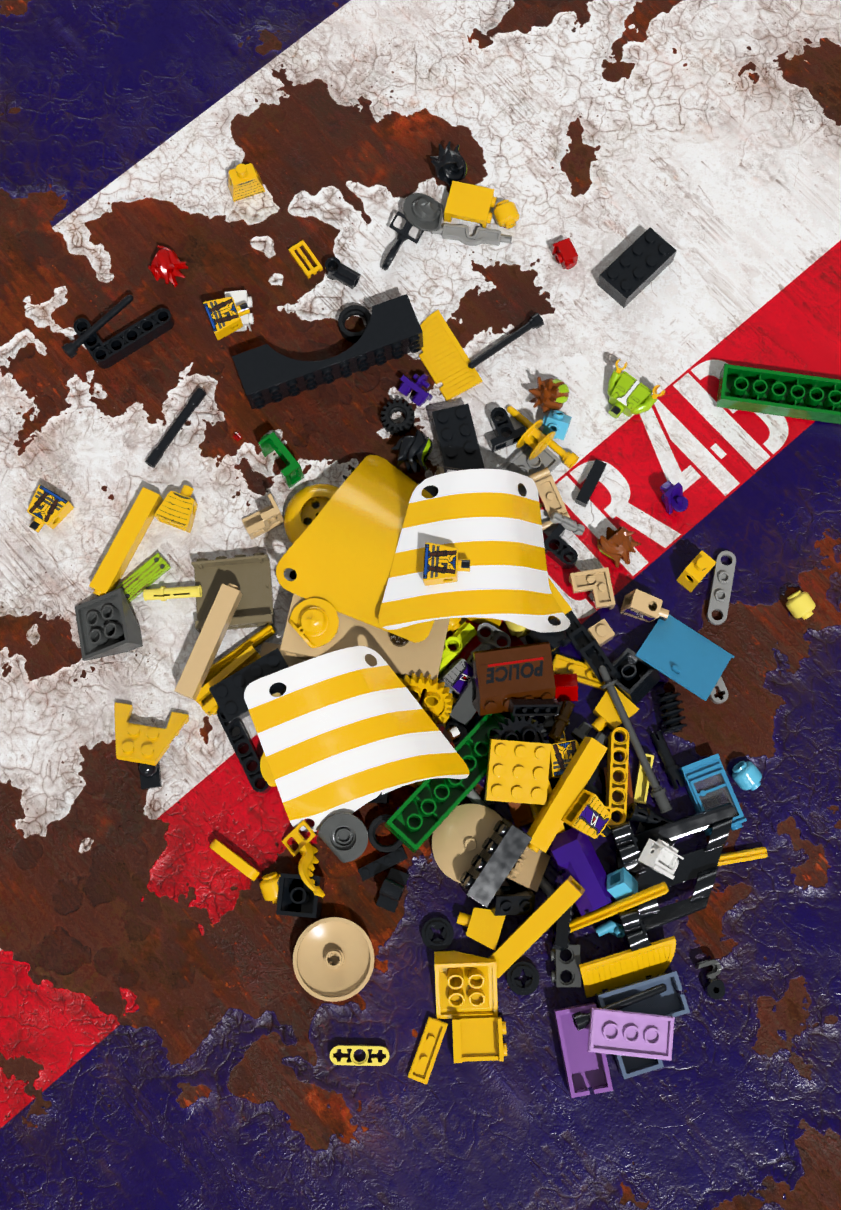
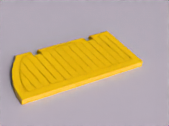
M439 310L428 316L420 325L423 332V347H421L423 353L419 357L436 385L442 382L443 386L439 390L445 400L448 401L478 385L483 380L475 368L471 369L468 367L470 362L468 356Z
M675 936L652 942L651 946L633 952L629 949L580 964L579 969L586 998L595 996V994L602 992L606 988L610 990L645 979V976L648 975L655 976L664 973L674 957L676 949Z

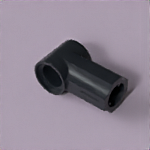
M331 257L325 262V272L329 279L337 280L351 289L356 287L361 274L341 264L338 258ZM336 267L337 269L332 271L329 268Z

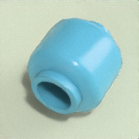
M741 761L733 767L732 779L742 790L751 789L753 791L761 785L762 773L752 762Z

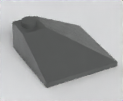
M121 588L74 607L83 661L121 654L143 646L140 627Z

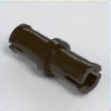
M563 700L559 715L554 717V724L548 734L550 738L560 741L565 726H568L570 722L569 717L575 707L573 702Z

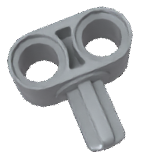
M482 623L478 626L477 638L483 643L479 651L510 647L511 638L507 633L490 623ZM487 629L491 634L488 637H483L480 631ZM505 639L507 645L500 647L497 644V640Z

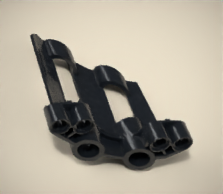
M731 803L636 834L632 831L630 821L610 827L616 846L617 870L624 867L638 881V892L661 882H665L667 887L697 878L691 898L659 908L655 898L619 913L624 933L632 952L652 945L647 931L706 908L716 878L720 855L727 840L736 809ZM712 828L708 844L705 848L680 855L684 858L683 860L677 858L679 865L673 875L675 876L673 880L638 861L649 838L656 842L660 839L674 847L679 838Z

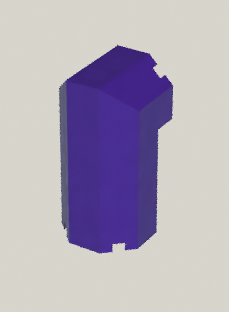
M575 828L556 835L548 849L557 871L562 870L563 874L560 876L563 882L571 875L585 889L583 895L574 903L579 915H585L584 910L587 913L611 903V899L616 900L607 891V874L588 836Z

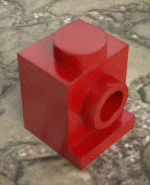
M570 238L552 245L551 253L553 256L555 255L557 263L561 264L563 269H571L577 264L578 254Z

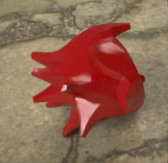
M158 245L157 248L160 250L156 253L148 269L156 281L160 278L165 279L166 284L171 282L176 287L178 283L175 277H186L179 269H188V266L185 265L186 262L179 260L174 250Z

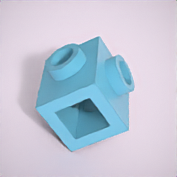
M550 410L548 416L544 415L542 424L544 429L542 433L548 435L555 431L556 434L553 439L564 440L572 417L565 415L559 410Z

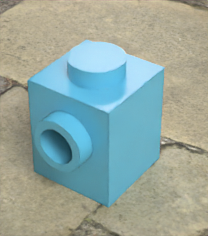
M623 867L607 875V891L618 901L637 893L638 881Z

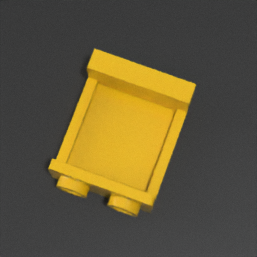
M452 181L444 211V221L451 223L452 218L480 223L483 228H486L487 223L491 224L493 213H490L491 208H495L497 197H494V189Z
M501 1017L452 1018L454 1063L504 1061V1056H507V1043H503L502 1034H506V1021L502 1022Z

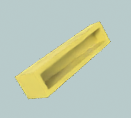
M645 753L652 768L654 755ZM639 761L633 799L635 803L646 804L649 781Z

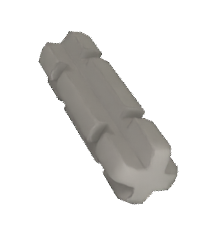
M558 512L551 514L550 521L552 523H558V525H562L570 532L573 531L576 535L584 533L585 527L583 525L577 524V522L566 516L562 517V514Z

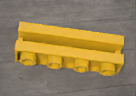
M252 645L201 688L196 702L207 715H216L219 709L209 688L261 658Z

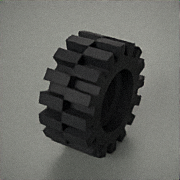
M396 399L393 400V403L387 402V406L384 405L383 411H381L383 428L387 432L390 431L391 435L397 433V436H400V433L405 435L407 430L409 432L411 426H414L415 421L412 406L408 405L407 401L403 403L401 399H399V402H396ZM394 412H402L405 415V419L402 423L397 424L391 420V415Z

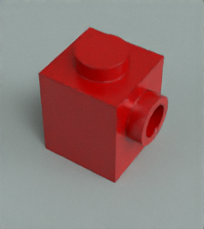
M577 673L554 674L556 686L555 699L558 702L563 700L578 701Z

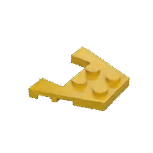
M115 702L117 759L156 766L170 747L169 744L175 736L179 735V731L184 724L188 723L189 715L171 712L166 729L129 723L133 711L132 705Z

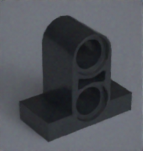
M497 407L492 410L490 424L496 438L490 440L489 447L493 453L517 443L526 432V429L523 426L515 430L505 409ZM501 416L503 420L497 421L494 417ZM503 432L510 433V436L503 437L501 434Z
M559 524L544 541L545 555L547 554L564 569H571L576 564L578 554L561 539L565 528ZM555 543L559 548L552 550L549 544ZM565 555L572 556L573 561L567 562L564 560L563 557Z
M391 867L380 889V896L376 905L395 913L410 875Z

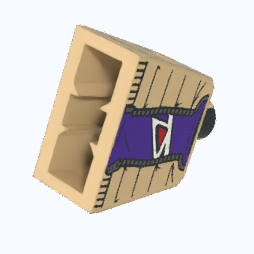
M635 589L625 595L620 613L651 622L657 618L666 621L669 610L661 607L663 603L661 599Z

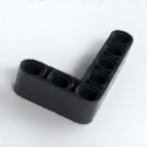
M160 308L104 343L95 333L83 344L96 364L102 369H107L171 330L174 326V319L168 309ZM80 318L75 321L73 328L80 337L91 327V324L87 319Z
M219 708L217 711L219 721L252 788L258 793H267L271 789L267 782L263 789L257 788V782L260 779H264L260 770V758L241 720L233 725L229 724L223 718V713ZM235 727H239L240 734L235 737L232 736V730ZM248 744V752L241 754L240 747ZM253 761L257 762V769L249 771L248 765Z

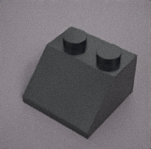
M627 648L612 663L617 673L610 678L612 681L617 680L618 682L614 686L633 704L637 705L661 678L657 669L635 656L636 653Z
M281 873L276 915L321 919L323 897L314 895L313 891L304 884L300 875ZM320 876L310 877V879L315 880L314 885L320 886L324 891L325 878Z

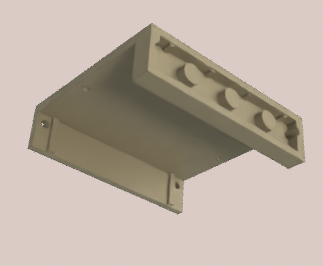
M254 553L253 556L240 554L235 555L234 558L219 556L215 560L199 558L197 561L191 562L195 571V586L201 585L202 597H196L197 621H195V629L199 633L221 585L225 584L228 586L229 583L238 586L243 595L227 630L263 627L268 624L271 626L275 625L271 568L268 555L264 553Z

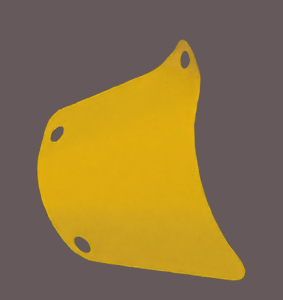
M377 455L366 456L280 559L276 567V577L279 584L287 591L302 598L323 599L329 602L337 612L414 643L425 640L435 620L395 630L382 628L378 621L379 611L412 492L418 484L386 459ZM425 489L422 490L421 494L424 498L434 497ZM286 568L295 570L297 577L294 581H288L284 577V570Z

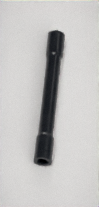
M200 388L196 389L185 408L146 459L145 463L155 468L170 443L195 408L199 406L207 395L206 392Z

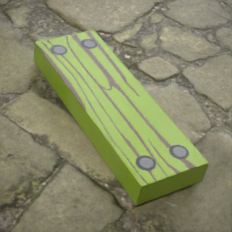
M157 553L114 590L121 588L128 603H130L171 567Z

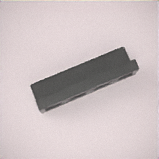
M474 675L455 701L451 713H449L451 717L465 726L468 725L476 713V709L472 705V701L476 699Z

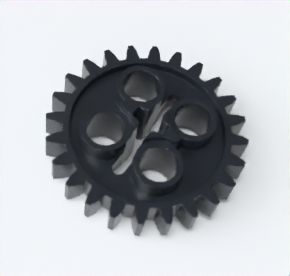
M511 715V720L504 718V723H497L499 730L492 729L495 736H489L490 739L506 740L510 736V740L549 743L548 740H544L547 733L541 732L543 726L537 725L538 721L532 720V717L528 716L517 717ZM527 732L528 736L525 740L524 735Z

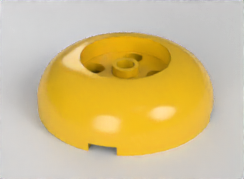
M313 484L301 489L290 499L284 513V528L292 544L309 526L304 524L307 518L313 521L338 490V487L330 484ZM315 503L320 504L317 509H314L312 505Z

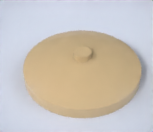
M481 804L457 806L433 832L432 836L433 856L441 871L452 880L461 883V876L464 872L469 871L473 858L481 853L484 841L488 837L491 838L495 832L493 829L499 820L502 821L503 818L493 809Z
M329 917L314 922L302 932L293 952V968L300 985L310 995L324 1001L337 1002L353 997L366 986L374 969L375 954L369 936L358 924L345 918Z

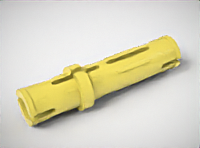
M201 585L171 588L161 586L156 589H144L143 597L145 601H167V599L202 597Z

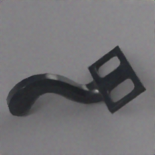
M399 211L389 226L397 232V239L381 268L385 271L388 270L403 242L409 239L417 244L424 232L422 230L417 239L411 237L409 231L413 225ZM397 216H401L406 220L403 229H398L393 225Z

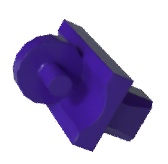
M415 374L413 378L417 381L416 383L403 375L400 379L403 382L398 391L408 396L412 389L415 390L417 393L412 398V402L421 407L426 400L430 401L433 398L431 394L422 388V386L427 389L430 387V384L427 382L428 375L423 374L419 376Z
M668 480L660 487V491L663 493L661 501L665 503L666 512L669 515L673 510L683 512L688 508V500L683 496V487L679 482L673 485Z

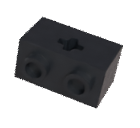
M522 885L501 886L488 907L494 916L531 915L534 912L535 894L532 890Z

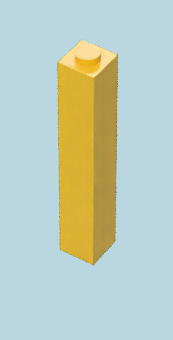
M144 487L140 491L89 585L94 590L93 594L100 597L112 592L117 587L154 519L155 512L163 502L160 494Z
M584 737L546 800V805H543L527 834L532 839L527 847L532 851L546 853L564 823L561 821L585 788L608 748L594 738Z
M571 875L488 957L497 962V978L521 957L583 895L585 889Z

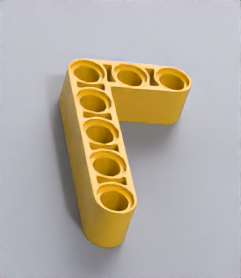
M617 727L608 736L605 807L610 814L617 812L620 815L619 822H614L612 819L609 820L607 825L610 827L624 823L627 816L629 733L623 727ZM616 732L622 734V742L615 740L614 734ZM615 752H619L622 755L621 762H617L614 759L613 755ZM614 772L621 774L622 779L620 782H616L613 779ZM613 792L620 794L621 800L619 802H615L612 799Z

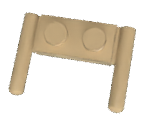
M548 467L529 475L528 477L532 478L537 486L538 495L549 519L553 512H558L562 514V517L566 516L570 519ZM521 483L518 484V488L524 486V485L521 484ZM550 520L543 522L542 530L549 529L558 525V523L554 524Z

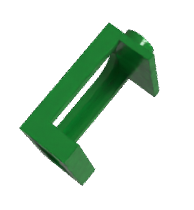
M274 432L266 434L260 439L258 444L264 457L275 450L287 467L281 470V474L289 489L304 478L301 466Z

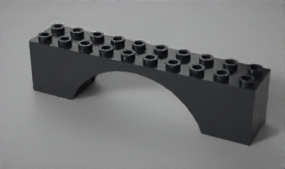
M405 294L372 306L371 318L363 335L352 347L335 357L320 361H300L286 357L273 350L268 344L234 355L232 358L251 408L261 409L271 402H280L285 397L297 396L300 392L313 390L321 384H330L335 379L341 377L347 378L352 373L366 371L374 365H383L388 360L399 359L410 352L416 353L423 347V332L408 295Z

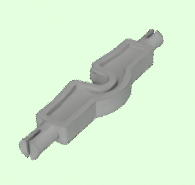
M444 224L437 231H431V234H441L443 239L458 240L469 246L480 244L499 246L500 242L511 244L512 236L501 235V231L478 227L475 235L470 236L467 225Z

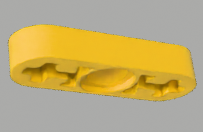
M216 838L209 845L213 851L251 880L255 881L259 876L260 872Z

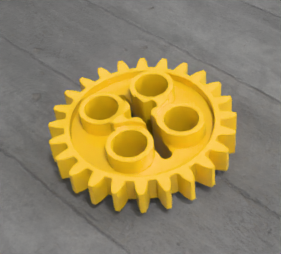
M412 673L411 678L407 674H405L404 679L399 677L418 703L422 690L426 689L421 707L435 725H437V721L442 723L444 718H448L449 713L452 711L453 694L449 693V687L444 688L445 682L438 683V677L432 680L430 674L424 677L423 673H420L419 677L415 673Z

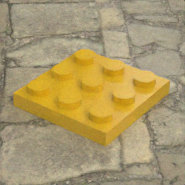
M490 739L485 800L546 805L551 744Z

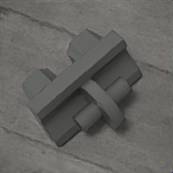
M583 722L578 728L574 729L571 736L582 742L584 737H589L587 735L592 726ZM598 732L594 739L605 745L608 737Z

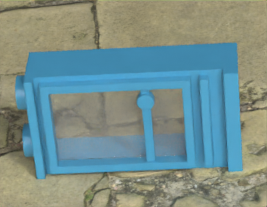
M718 753L678 769L686 784L685 787L696 813L731 803L736 807L731 830L743 827L742 823L746 822L747 819L742 812ZM712 828L704 830L706 836L711 835Z

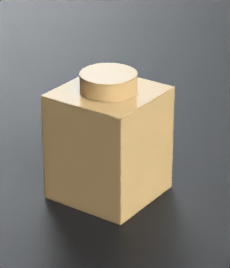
M602 619L587 630L600 647L615 636L614 631L605 619Z

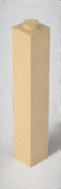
M231 583L228 586L225 584L221 585L174 690L176 693L196 701L243 594L238 586Z

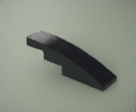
M572 611L567 613L565 616L570 620V626L566 629V632L572 640L570 644L599 682L602 683L603 679L598 670L600 665L606 667L610 677L616 674L617 671L596 640H593Z

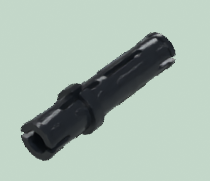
M662 730L657 732L659 740L655 733L651 734L650 737L665 767L664 772L668 774L673 789H679L676 780H678L681 787L686 786L678 770L680 767L674 761Z

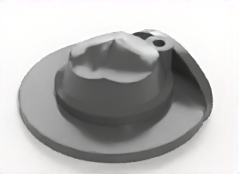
M416 193L409 195L405 199L403 213L406 219L416 228L429 232L437 231L442 223L443 205L428 195Z
M338 813L330 816L323 822L318 832V836L343 863L360 857L368 844V831L365 824L358 817L349 813Z

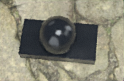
M160 761L156 766L139 763L138 771L140 773L141 789L162 787Z

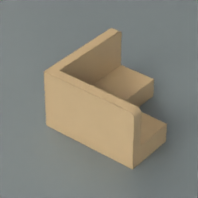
M271 493L268 494L271 502L270 506L242 519L251 540L284 524V519Z
M608 567L570 573L568 579L571 582L573 594L592 591L596 609L609 607L610 610L614 608L616 603Z

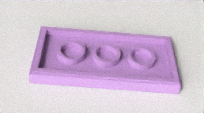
M591 1007L587 1051L671 1061L675 1017Z

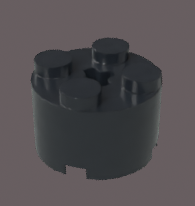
M558 618L549 620V623L554 626L561 624ZM532 630L525 637L528 644L549 642L552 656L560 652L559 648L561 646L565 647L572 642L566 630L547 633Z

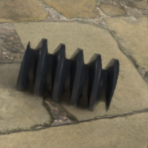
M667 692L656 695L657 697H662L657 700L658 704L663 705L658 710L665 712L660 715V719L666 720L661 726L668 728L663 731V734L682 732V728L687 726L686 723H681V720L685 719L686 716L679 715L680 712L684 711V708L677 706L683 703L682 700H676V697L680 696L681 693Z

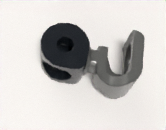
M713 959L697 962L695 964L696 969L709 965L713 966V969L705 974L706 978L709 979L704 986L706 995L713 999L722 998L725 995V986L721 980L716 978L721 973V964Z

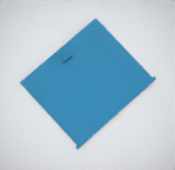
M670 614L666 621L661 619L657 621L635 655L704 701L708 699L730 659L734 658L732 654Z

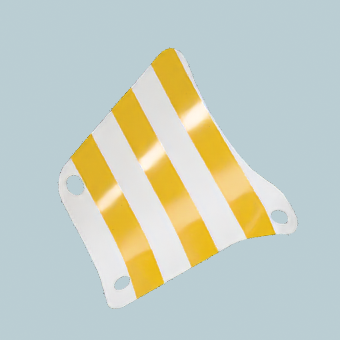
M468 469L434 475L422 481L412 492L378 615L379 625L382 628L395 630L438 619L476 617L510 621L540 633L559 632L568 629L570 620L557 604L549 586L538 489L533 479L508 470ZM520 483L526 488L525 497L519 494L518 484ZM433 485L438 488V494L433 498H424L421 494L422 490L427 486ZM425 542L457 548L459 559L471 560L470 572L458 571L457 582L425 586L423 581ZM548 617H557L561 624L557 626L550 624Z
M366 646L348 647L306 660L251 682L245 689L244 699L287 816L294 828L304 819L309 818L315 823L310 828L313 832L320 830L323 822L330 816L338 813L352 814L366 803L377 798L381 792L383 795L402 786L429 779H465L470 774L464 760L380 654ZM366 654H371L376 658V666H370L366 663ZM281 682L285 684L286 692L282 696L273 697L269 693V689L274 683ZM304 826L299 829L300 831L309 832Z

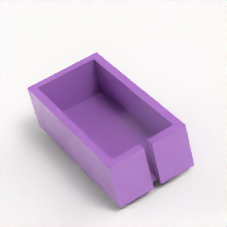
M594 1002L553 1010L571 1098L590 1095L589 1087H591L594 1094L613 1091L606 1054L587 1051L589 1024L586 1025V1028L578 1031L572 1019V1014L579 1011L581 1013L591 1012V1007L597 1008Z

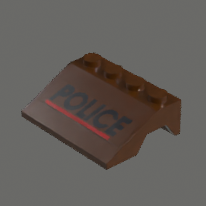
M549 642L473 652L476 699L472 701V705L480 716L509 712L510 699H555L556 686Z

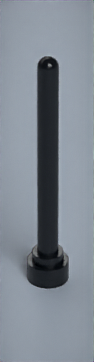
M127 295L73 343L70 342L61 347L62 350L72 359L77 355L76 352L83 343L133 301V296Z
M537 312L531 315L528 323L470 361L468 367L471 369L475 368L530 329H538L543 326L544 322Z
M662 983L601 1008L620 1010L665 992L667 986ZM579 1011L572 1014L574 1025L578 1031L586 1028V1025L589 1024L590 1012L581 1013Z

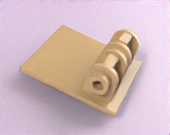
M526 847L506 878L537 892L551 856L541 851L536 853Z

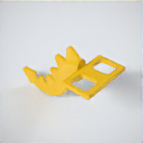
M303 820L282 842L293 857L299 852L301 853L302 857L298 863V871L302 881L313 891L314 895L324 897L325 893L320 886H315V880L310 879L313 876L311 871L315 870L313 864L319 863V860L314 856L318 849L309 843L316 834L306 821ZM303 825L311 834L307 840L299 832ZM291 837L299 845L295 851L287 843Z

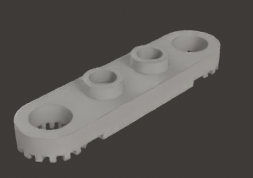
M722 551L716 558L706 614L708 622L714 626L721 625L726 620L736 565V557L730 551ZM724 556L729 557L731 564H722L721 558ZM715 610L720 611L722 615L721 620L713 619L712 612Z

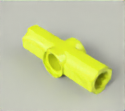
M464 622L445 641L439 674L453 659L458 657L462 649L477 634L474 626L470 623ZM453 645L457 650H450L448 646Z

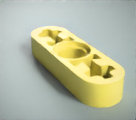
M336 1045L330 1051V1060L335 1065L383 1066L390 1057L389 1050L381 1045ZM338 1049H341V1053H348V1049H352L350 1053L351 1061H347L348 1057H342L341 1061H338L334 1053H337ZM362 1049L365 1052L366 1057L363 1061H357L354 1058L356 1050ZM368 1049H372L371 1054H377L379 1050H382L386 1057L381 1062L378 1061L377 1057H372V1062H368Z

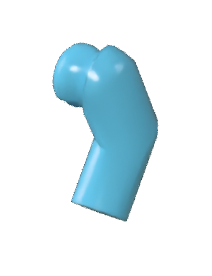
M609 920L594 928L598 937L606 933L615 935L618 938L625 936L622 924L613 920Z

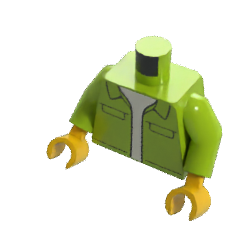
M621 359L615 363L616 370H613L608 381L607 394L610 397L608 402L613 406L609 410V414L616 419L621 413L630 417L632 414L638 415L648 411L657 401V397L665 394V390L657 394V389L660 385L654 386L653 390H651L624 371L622 373L621 371L628 364L626 362L623 368L619 367L618 363Z

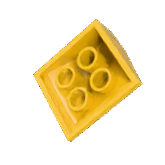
M457 951L434 952L437 1019L498 1017L496 960Z

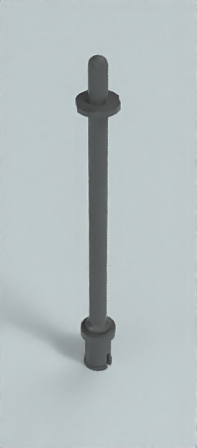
M600 665L598 670L605 684L601 686V689L607 688L652 787L650 795L652 798L654 797L660 813H665L673 809L665 794L666 789L659 785L614 687V684L618 681H612L606 667Z

